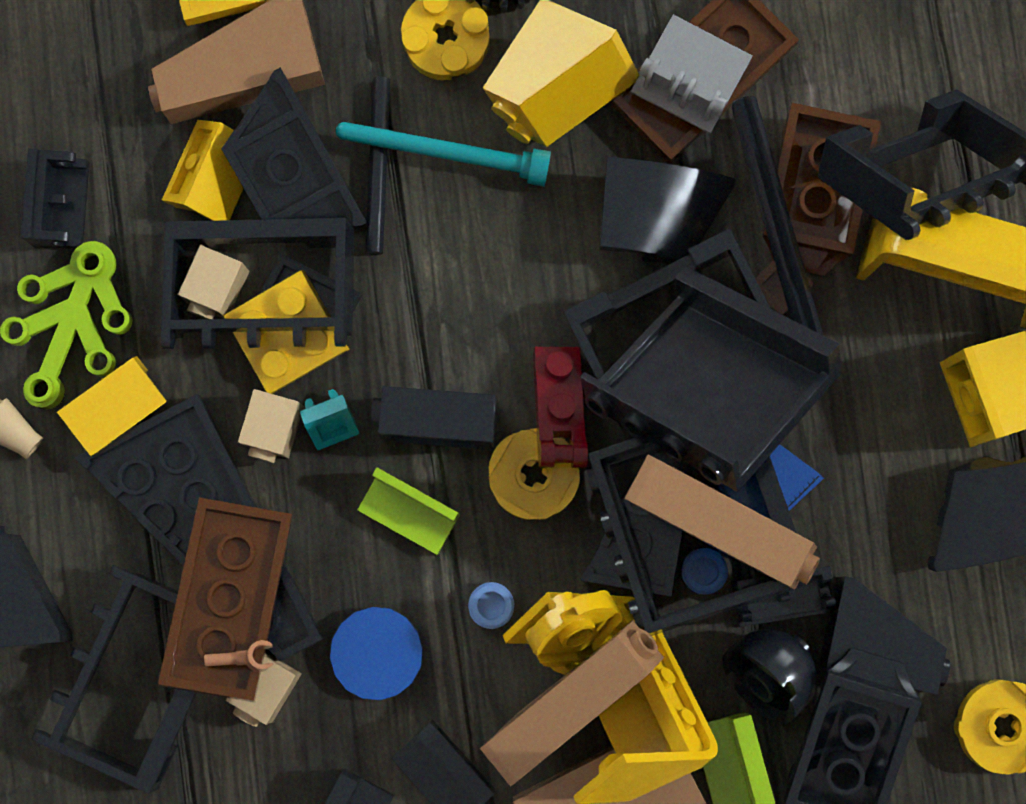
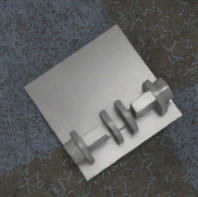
M673 14L650 57L644 61L631 93L711 134L753 55Z

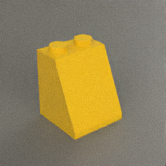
M540 0L483 86V90L493 103L491 107L493 112L508 124L506 130L510 135L525 144H529L533 140L548 147L635 84L639 73L616 29L549 0Z
M1026 331L964 348L940 362L970 448L1026 430Z

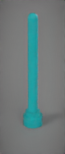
M348 122L339 123L335 129L337 137L341 140L519 173V178L527 179V184L545 187L551 151L533 148V152L524 151L523 155Z

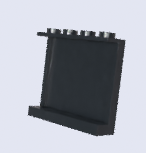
M685 266L674 278L678 297L599 380L585 372L580 376L586 397L585 403L595 415L601 418L609 417L621 424L634 438L639 440L645 438L659 446L670 459L676 462L683 460L695 467L709 482L716 485L722 483L738 492L840 376L839 343Z

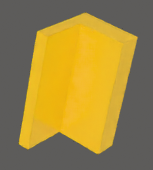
M197 120L162 201L175 208L194 211L210 221L230 220L244 189L222 151V147L234 130L221 122Z
M138 356L128 360L57 412L90 456L97 453L167 402L145 373L148 370Z

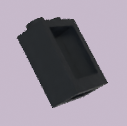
M382 386L381 398H373L371 425L375 426V430L378 431V434L385 442L494 451L497 418V397L494 394Z

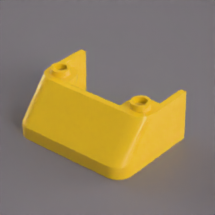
M912 188L915 192L911 206L927 200V193ZM958 208L950 211L951 220L948 224L935 227L928 221L919 224L920 234L918 237L905 240L872 217L856 274L857 279L865 280L884 262L1026 304V227L979 213H968L964 209ZM1026 306L1020 325L1026 328Z
M547 592L502 635L505 642L528 644L525 638L526 631L549 611V601L561 593ZM573 593L575 597L582 595L578 593ZM611 595L622 619L620 631L632 620L635 622L628 602L635 600V598ZM663 633L653 635L652 637L658 646V651L664 658L644 679L598 715L615 753L603 759L599 765V774L573 795L576 804L634 800L702 768L717 755L718 745ZM590 645L577 652L581 659L580 661L566 666L550 668L557 673L565 675L593 653L594 650Z

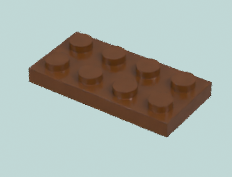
M712 0L689 21V23L753 55L721 116L732 106L735 100L741 98L783 59L799 41L760 0ZM633 84L609 103L670 164L704 130L631 93Z
M199 497L159 676V686L255 703L261 672H254L247 665L237 664L205 667L204 656L205 654L232 653L248 650L256 641L268 640L292 514ZM258 648L253 651L255 662L263 664L266 649Z

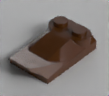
M791 103L786 124L782 131V143L776 169L805 272L826 276L835 265L854 254L863 211L862 208L818 178L826 137L861 125L873 133L870 149L876 148L881 121ZM764 226V231H763V236H762V237L764 238V240H765V242H766V244H767V246H768V248H769V250H770L771 257H772V261H773V260H774V257H773L772 250H771V247H770V243H769V239H768V236H767V232H766V229H765V226Z

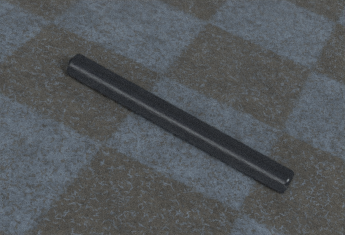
M755 96L739 98L733 102L731 108L790 318L823 335L757 98Z

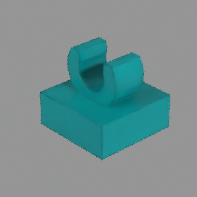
M334 389L328 391L330 400L315 405L312 399L308 398L305 401L306 409L300 411L304 426L317 451L360 434L343 394L339 396Z

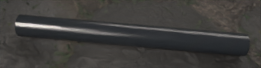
M374 77L372 85L371 127L388 130L390 78ZM370 145L365 253L382 255L384 248L388 148Z

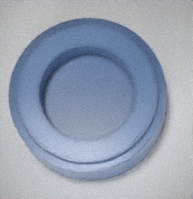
M484 583L478 586L469 598L468 609L470 616L481 627L487 629L499 628L505 625L513 615V596L505 586L499 583Z

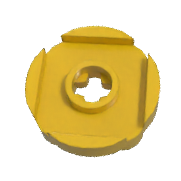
M416 0L407 10L402 22V43L409 61L417 71L432 79L441 81L452 80L454 76H460L464 73L467 75L473 72L483 62L489 49L488 16L475 0L471 4L465 0ZM446 25L453 27V33L458 36L455 41L447 40L444 45L437 42L438 34L435 31L439 27L444 28Z
M537 428L522 430L503 439L494 450L488 467L490 488L498 504L511 515L525 520H545L564 510L574 498L580 481L579 468H572L571 463H555L554 468L542 469V474L547 477L544 484L536 482L532 487H529L524 483L526 476L521 472L523 466L533 467L538 462ZM553 438L555 445H569L564 438Z
M606 590L582 594L576 597L572 592H564L549 601V611L526 631L525 638L532 652L543 666L561 667L580 661L581 659L577 652L591 645L594 651L619 631L622 619L619 615L618 607L610 593Z
M1000 679L990 680L972 689L960 704L958 715L954 721V731L959 738L964 753L979 767L998 774L1009 775L1026 772V684ZM1011 715L1014 719L1011 724V728L1015 731L1014 735L1011 738L1006 735L998 738L995 734L997 728L994 724L995 720L998 717L1005 719Z

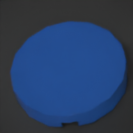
M370 607L354 612L340 624L332 639L330 660L336 678L346 690L362 699L383 700L400 694L413 683L422 665L423 646L418 630L407 617L393 609Z

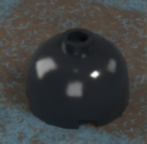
M770 628L752 631L740 638L722 657L723 669L726 675L733 670L736 677L742 683L737 684L734 687L735 690L754 710L769 720L775 721L782 716L785 717L784 724H790L815 695L817 671L811 657V650L807 643L796 635L790 636L785 632Z

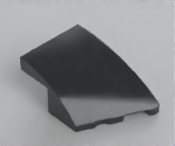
M607 157L599 250L643 254L642 261L669 264L689 255L688 249L701 242L733 190L735 178L679 165Z
M983 457L949 470L944 491L945 502L940 509L937 525L942 528L936 556H929L928 569L935 572L956 570L1025 555L1026 457L1011 463Z

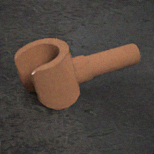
M260 640L253 643L248 650L232 653L205 654V667L237 664L247 665L254 672H263L274 663L258 664L253 659V651L258 648L269 649L273 645L268 641Z

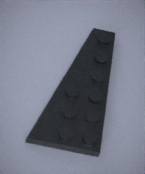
M198 394L128 429L94 455L90 456L86 451L74 457L183 566L199 497L257 508L202 397ZM285 561L283 562L267 640L273 645L268 650L279 661H283L324 639Z

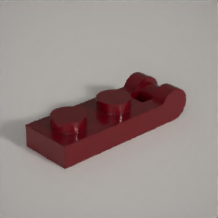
M535 347L533 366L539 468H554L555 463H571L572 468H586L588 446L585 437L583 388L580 379L582 375L580 347ZM553 438H569V445H555Z

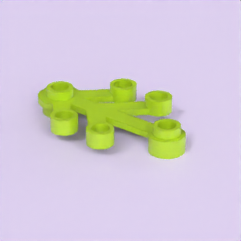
M96 241L85 242L74 250L71 255L70 264L42 277L36 275L23 277L18 283L17 291L19 296L30 304H40L46 300L48 293L73 283L74 286L68 299L24 319L19 317L7 318L0 327V334L3 340L14 346H22L30 340L31 336L58 325L39 372L30 375L24 383L23 393L25 399L37 408L52 409L62 401L65 390L63 383L58 377L76 332H78L87 353L85 366L90 373L99 377H105L115 369V357L106 350L87 307L93 290H95L105 310L102 314V324L105 329L115 335H122L130 330L133 320L131 314L122 307L110 280L116 270V258L112 250L103 243ZM91 256H98V266L94 270H86V260ZM31 283H39V293L34 297H28L27 287ZM115 313H123V324L120 327L113 328L110 324L111 317ZM16 324H21L23 327L22 335L17 339H12L10 337V329ZM98 355H106L107 365L102 370H96L93 365L94 359ZM45 381L48 385V391L44 396L37 397L34 392L35 386L39 382Z

